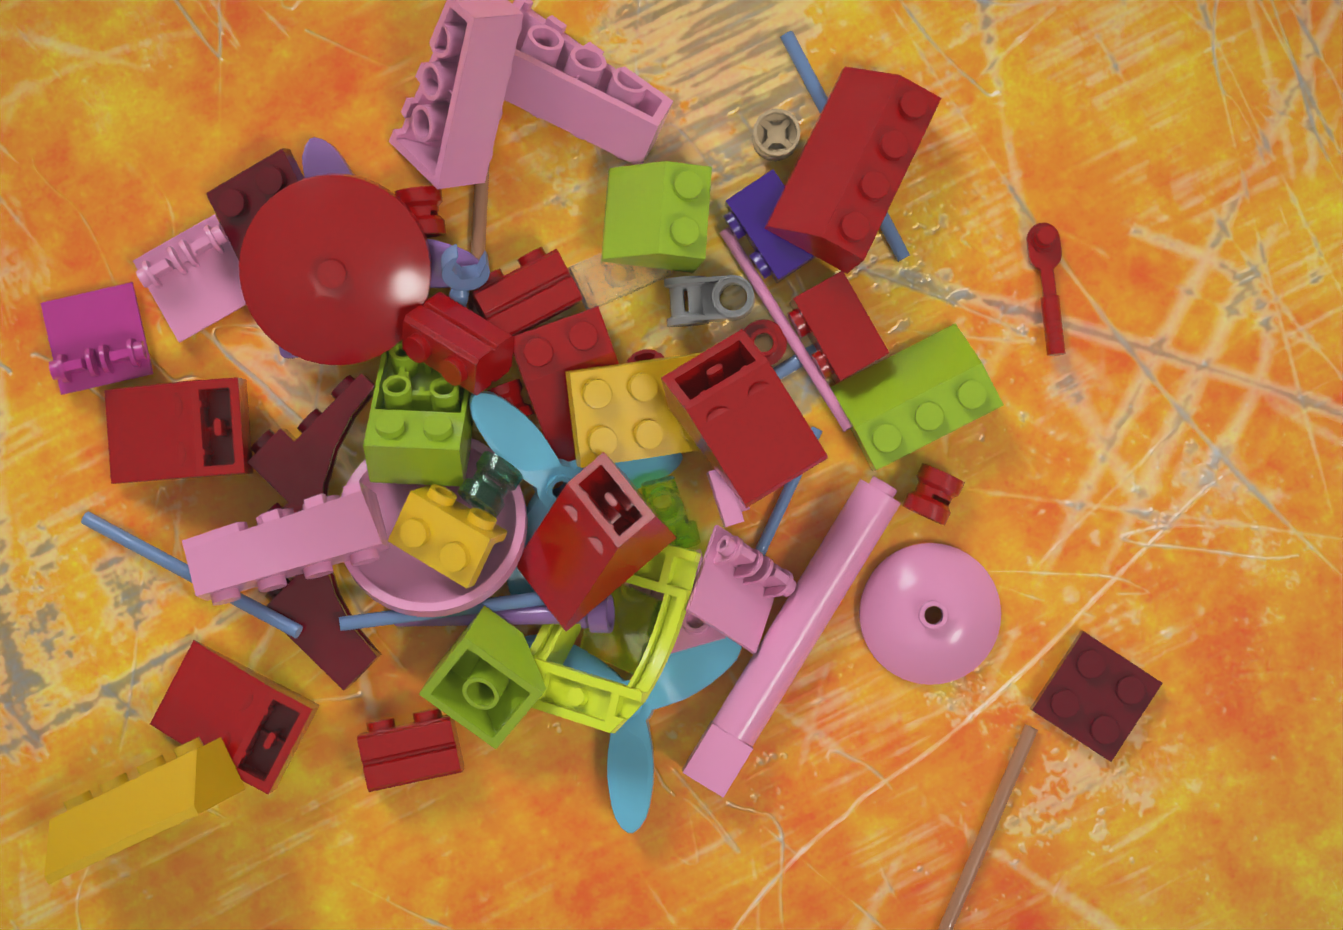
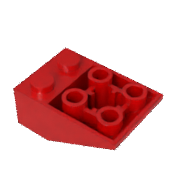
M743 329L661 377L669 410L745 508H748L828 459L827 453L770 362Z
M234 377L193 380L104 390L111 484L253 474V467L248 463L252 458V450L250 449L251 435L246 379Z
M603 452L565 485L524 548L516 567L567 632L677 537L627 475Z
M193 640L150 725L182 745L200 737L203 745L221 737L241 780L269 795L277 789L320 705Z

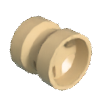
M783 109L767 110L760 115L754 124L752 135L753 146L759 156L768 161L775 162L785 160L791 156L797 148L801 130L799 122L793 114Z

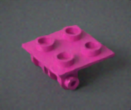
M133 282L40 303L53 361L49 362V370L52 379H58L61 395L154 374Z

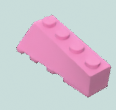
M446 0L429 42L433 52L430 61L421 62L415 76L420 83L415 97L406 98L401 110L403 117L406 118L402 128L394 129L389 139V142L437 189L480 184L486 181L489 163L493 156L499 120L502 117V106L506 88L512 73V62L517 40L522 29L523 13L508 0Z
M514 0L512 4L523 13L522 29L518 36L512 62V73L508 80L504 100L528 111L537 118L544 119L570 132L579 139L586 140L614 154L621 160L628 161L634 165L643 164L658 138L673 100L625 66L615 69L609 65L603 56L604 51L591 42L584 46L564 33L567 25L553 15L545 19L531 9L533 5L532 0Z
M357 481L343 486L345 493L343 497H340V495L325 496V494H319L304 499L303 510L294 513L292 508L274 509L256 518L257 526L248 528L247 522H236L182 540L196 597L206 601L212 600L213 605H223L241 599L240 591L258 587L259 592L273 591L287 586L286 578L304 573L305 579H314L333 573L332 565L350 560L352 566H359L379 560L378 552L391 548L387 541L388 537L376 493Z

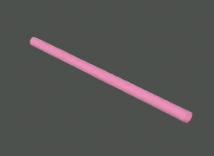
M730 228L724 229L719 234L773 320L780 326L787 342L844 432L849 430L851 425L835 394L821 375L808 351Z

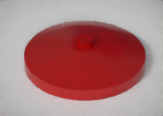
M327 173L307 177L290 184L276 193L260 208L250 223L243 239L239 260V277L244 300L252 317L261 330L275 344L306 361L325 365H349L375 358L390 350L402 340L403 320L406 314L419 305L424 306L425 301L428 299L432 280V259L427 237L421 224L410 208L397 195L367 178L343 173Z

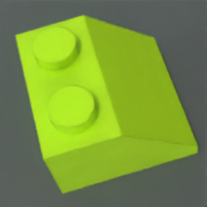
M660 161L610 168L607 179L601 262L694 273L706 258L712 167Z
M484 605L438 662L419 695L491 747L497 749L543 695L546 686L524 634Z

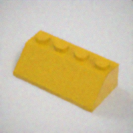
M200 737L173 749L177 758L166 763L163 755L136 767L140 776L131 781L125 772L100 784L99 786L103 794L93 798L90 790L63 802L67 811L49 821L44 873L48 885L197 816L244 791L246 788L222 738L220 737L203 745Z

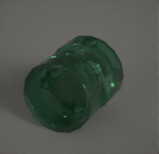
M484 451L475 464L477 471L473 477L464 480L457 492L469 505L485 510L496 518L505 506L504 497L506 494L516 490L524 477L517 468L505 459L489 451Z

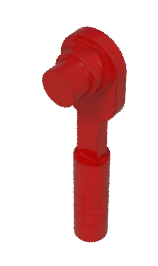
M1038 223L1029 230L1026 237L1028 259L1031 265L1040 271L1042 289L1040 300L1047 356H1060L1066 354L1060 299L1056 292L1054 268L1061 261V241L1059 232L1053 225Z

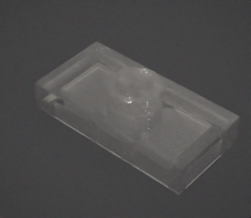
M602 252L568 268L570 275L582 294V302L586 310L597 306L601 307L666 279L674 273L673 270L601 262Z

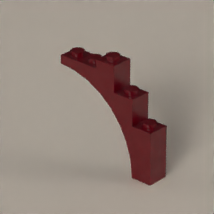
M361 373L356 379L351 375L344 378L330 394L335 400L323 412L316 408L299 424L297 429L302 434L297 439L287 429L280 428L276 433L269 429L252 445L250 449L255 455L248 463L288 502L284 507L277 502L268 511L292 508L294 513L303 510L304 499L319 494L328 496L329 484L339 450L356 417L372 399L375 383L366 375ZM334 572L314 579H305L304 573L296 575L291 581L286 578L287 586L268 591L265 595L270 601L266 607L302 625L303 629L298 638L286 635L343 691L348 689L382 655L381 652L361 629L340 630L339 617L350 616L352 613L340 593Z

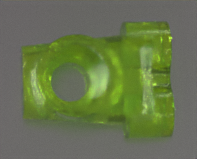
M666 476L640 484L641 493L677 537L670 544L689 548L701 543L697 522L695 520L689 521L674 476ZM661 495H669L671 498V502L666 508H657L653 504V500Z

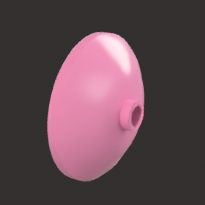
M921 543L894 552L875 568L862 592L859 619L863 638L868 649L884 668L904 680L918 684L933 685L957 680L973 671L984 661L992 650L999 633L1001 605L992 578L972 556L952 546ZM930 606H937L942 613L940 621L935 624H929L924 617L926 609Z

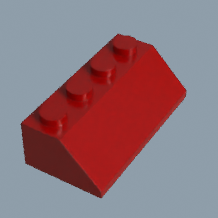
M845 66L841 70L764 229L848 274L865 260L942 98L902 75Z

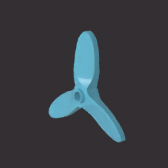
M483 390L477 396L472 393L469 402L470 412L479 432L492 451L510 470L533 485L535 493L526 507L528 518L526 547L565 485L584 468L578 467L576 460L568 462L558 459L541 431L521 410L494 392ZM681 453L615 464L638 489L671 474L680 465L683 457ZM563 481L559 488L553 489L556 483ZM516 567L507 580L510 595L535 592Z
M537 634L525 636L529 648ZM728 637L670 654L646 702L616 733H610L607 755V780L611 806L615 819L627 833H634L642 826L647 818L654 785V751L648 720L652 717L654 710L685 700L712 684L734 664L742 650V646ZM573 645L563 663L564 666L628 685L630 680L625 681L600 658L577 645Z

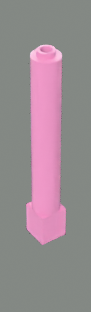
M875 476L872 477L869 483L860 479L798 580L795 591L787 598L759 644L757 652L751 657L714 720H711L683 766L682 771L684 774L718 795L725 796L752 752L754 743L901 503L894 499L897 493L895 488Z

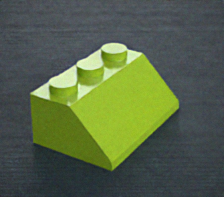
M956 323L830 387L851 425L850 429L872 471H876L1004 405L983 363Z

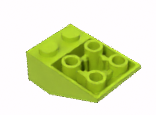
M402 340L390 350L381 354L363 444L369 480L373 483L437 484L441 486L464 487L471 451L473 418L469 402L472 393L460 385L454 386L449 384L441 373L424 362L416 363L411 360L402 349Z

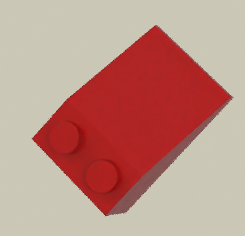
M599 306L513 336V353L544 437L557 458L568 462L576 460L565 372L619 364Z

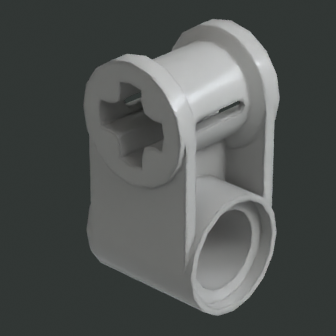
M682 276L664 279V287L669 288L671 317L667 319V327L698 326L709 324V322L739 320L749 315L755 305L753 288L741 276ZM732 285L740 286L747 292L745 305L735 311L724 308L720 302L723 290ZM685 291L688 292V312L685 311Z

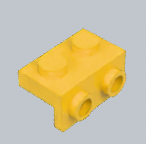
M432 484L431 486L428 485L410 491L387 541L466 589L474 586L493 545L504 541L508 531L497 525V519L489 512L479 508L470 509L456 500L457 495L444 486Z

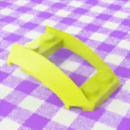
M669 544L626 581V583L664 593L650 640L628 685L563 665L582 627L580 624H575L567 632L560 624H542L530 647V651L544 681L546 690L532 708L608 733H616L646 702L669 659L686 614V607L691 596L701 553L693 549Z

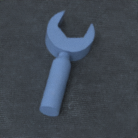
M457 244L447 248L441 256L442 278L445 284L451 288L449 297L467 307L469 290L481 287L489 278V260L487 252L484 251L478 264L461 267L456 263L458 249Z

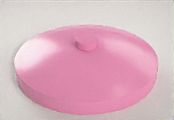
M471 439V451L465 486L444 487L453 491L457 495L456 500L468 508H479L492 514L497 519L496 524L508 531L504 541L493 545L475 585L467 589L389 543L391 549L378 552L380 559L359 566H352L350 560L344 562L358 586L384 607L398 613L416 617H442L457 614L482 603L502 587L515 570L522 556L527 537L528 518L524 496L513 471L499 459L491 448L478 440ZM366 459L358 466L346 484L349 485L359 481L376 493L388 538L410 491L428 486L370 482Z

